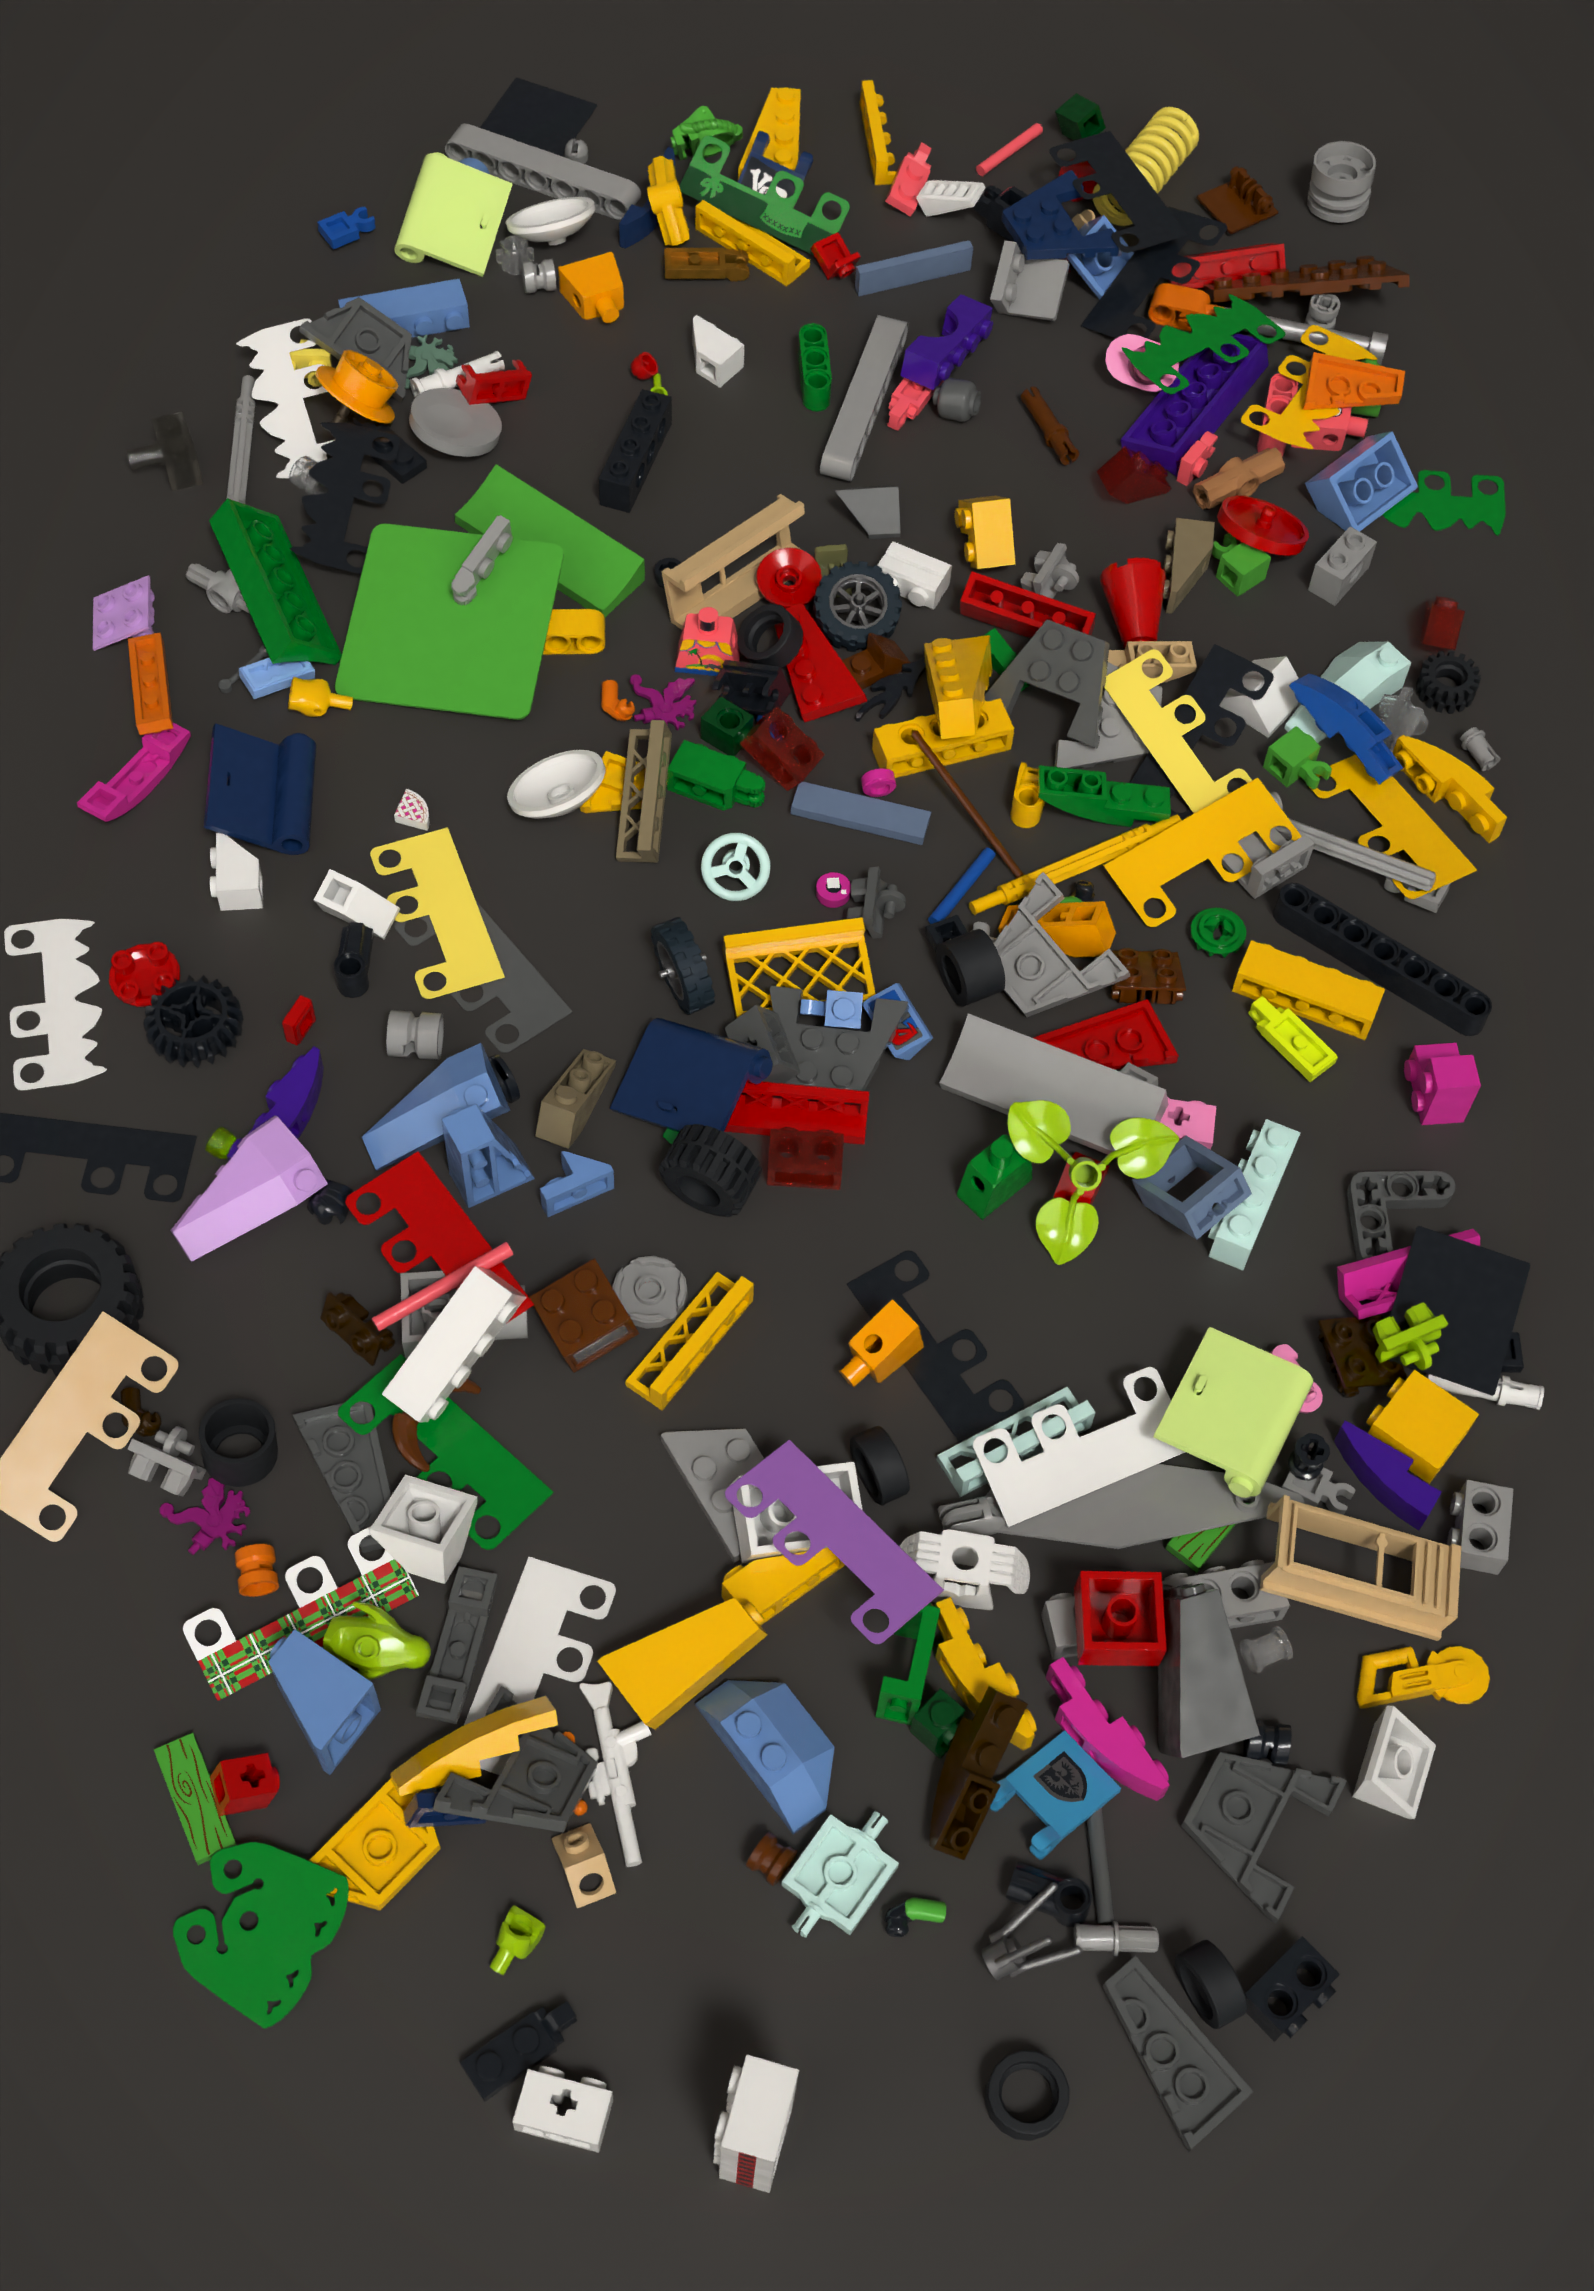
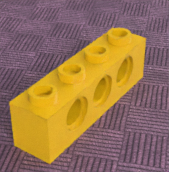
M1001 698L984 701V705L980 708L981 716L976 735L941 739L936 715L918 716L912 720L896 724H886L875 728L872 751L879 768L893 771L895 778L935 769L911 737L912 730H918L941 763L947 766L1011 750L1014 727Z

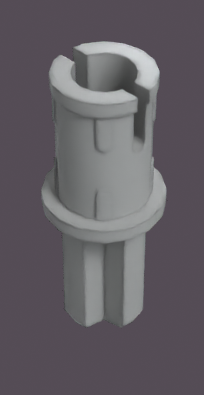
M1113 1921L1112 1925L1075 1923L1074 1947L1080 1946L1082 1951H1111L1113 1956H1118V1952L1155 1953L1159 1947V1933L1155 1927L1119 1926L1117 1921Z

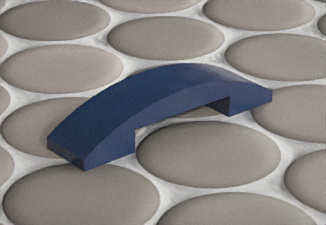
M667 147L662 156L673 160L675 166L674 149ZM649 198L643 208L631 204L620 221V247L627 248L649 235L659 225L657 215L652 211Z

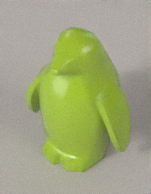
M359 1601L353 1602L352 1605L367 1613L368 1616H334L323 1639V1647L327 1652L343 1663L357 1668L356 1672L368 1680L382 1677L397 1669L422 1668L428 1663L431 1656V1648L426 1640L405 1631L382 1608Z

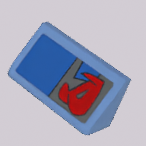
M895 983L865 1000L862 1006L872 1020L876 998L908 1001V1013L901 1020L896 1029V1035L891 1044L888 1045V1048L894 1057L910 1060L933 1039V1036L900 983Z

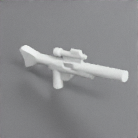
M610 1682L601 1684L581 1683L580 1690L593 1709L604 1761L598 1763L592 1781L588 1785L590 1799H596L599 1806L605 1804V1796L611 1795L626 1867L637 1866L642 1863L631 1813V1808L636 1806L628 1767L633 1766L638 1760L636 1742L650 1736L651 1732L643 1721L622 1731L620 1729H613L609 1711L613 1690L612 1684ZM595 1748L587 1749L585 1753L598 1762V1750Z

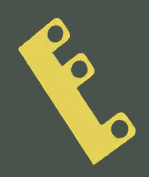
M1152 649L1107 675L1104 688L1193 813H1196L1228 795L1227 785L1231 779L1241 778L1247 783L1252 780L1243 769H1235L1217 781H1213L1182 737V735L1201 725L1205 721V714L1190 695H1183L1161 708L1149 690L1169 679L1173 674V670L1161 652ZM1150 658L1159 660L1163 665L1161 676L1157 678L1147 677L1142 671V664L1145 660ZM1181 704L1192 706L1196 712L1194 721L1189 724L1180 723L1174 715L1176 707Z

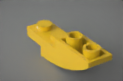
M1405 735L1397 738L1392 753L1403 766L1401 771L1416 784L1421 793L1425 794L1433 803L1445 798L1451 808L1458 811L1471 825L1472 829L1480 834L1488 843L1499 838L1507 816L1490 800L1495 788L1486 779L1461 760L1436 746Z
M951 1597L937 1602L935 1607L940 1608L937 1626L945 1642L938 1644L935 1658L945 1677L968 1708L976 1714L989 1686L1015 1697L1019 1695L1014 1677L1010 1672L1005 1674L1000 1662L986 1668L984 1667L987 1665L984 1651L979 1643H972L967 1632L970 1629L969 1622L961 1607L956 1609ZM1027 1708L1010 1740L1011 1744L1021 1750L1031 1748L1035 1736L1034 1732L1037 1731L1034 1718Z

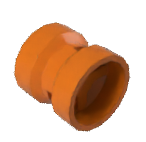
M253 1544L242 1547L235 1552L236 1567L241 1571V1576L238 1578V1589L241 1595L258 1597L278 1590V1574L273 1571V1565L276 1562L273 1546Z

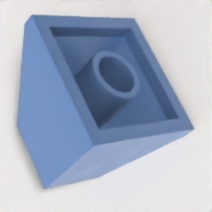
M1103 215L1085 223L1079 232L1082 236L1110 228L1116 232V229L1106 216ZM1120 236V242L1124 246H1128L1126 242L1123 240V238ZM1110 252L1096 253L1094 258H1084L1081 253L1066 254V258L1100 300L1134 253L1122 252V256L1110 257Z

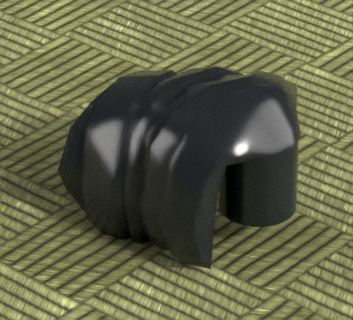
M326 1179L328 1184L310 1198L307 1208L312 1215L315 1212L319 1223L323 1225L329 1224L333 1216H337L340 1224H342L349 1210L346 1206V1198L353 1193V1190L348 1186Z

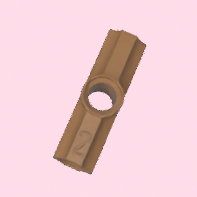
M1276 447L1272 449L1267 448L1243 461L1239 457L1228 460L1222 466L1219 473L1194 485L1193 493L1196 503L1201 509H1211L1223 503L1226 498L1231 496H1251L1259 484L1283 473L1285 463L1283 462L1281 452Z

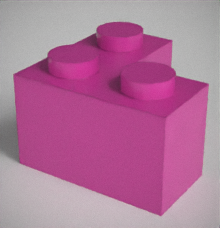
M1457 1043L1415 1045L1409 1060H1406L1404 1063L1405 1078L1407 1081H1411L1413 1088L1411 1097L1412 1108L1414 1112L1419 1113L1421 1125L1464 1122L1481 1087L1473 1055H1460Z

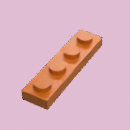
M161 632L128 639L135 720L139 735L172 729L173 719L165 646Z

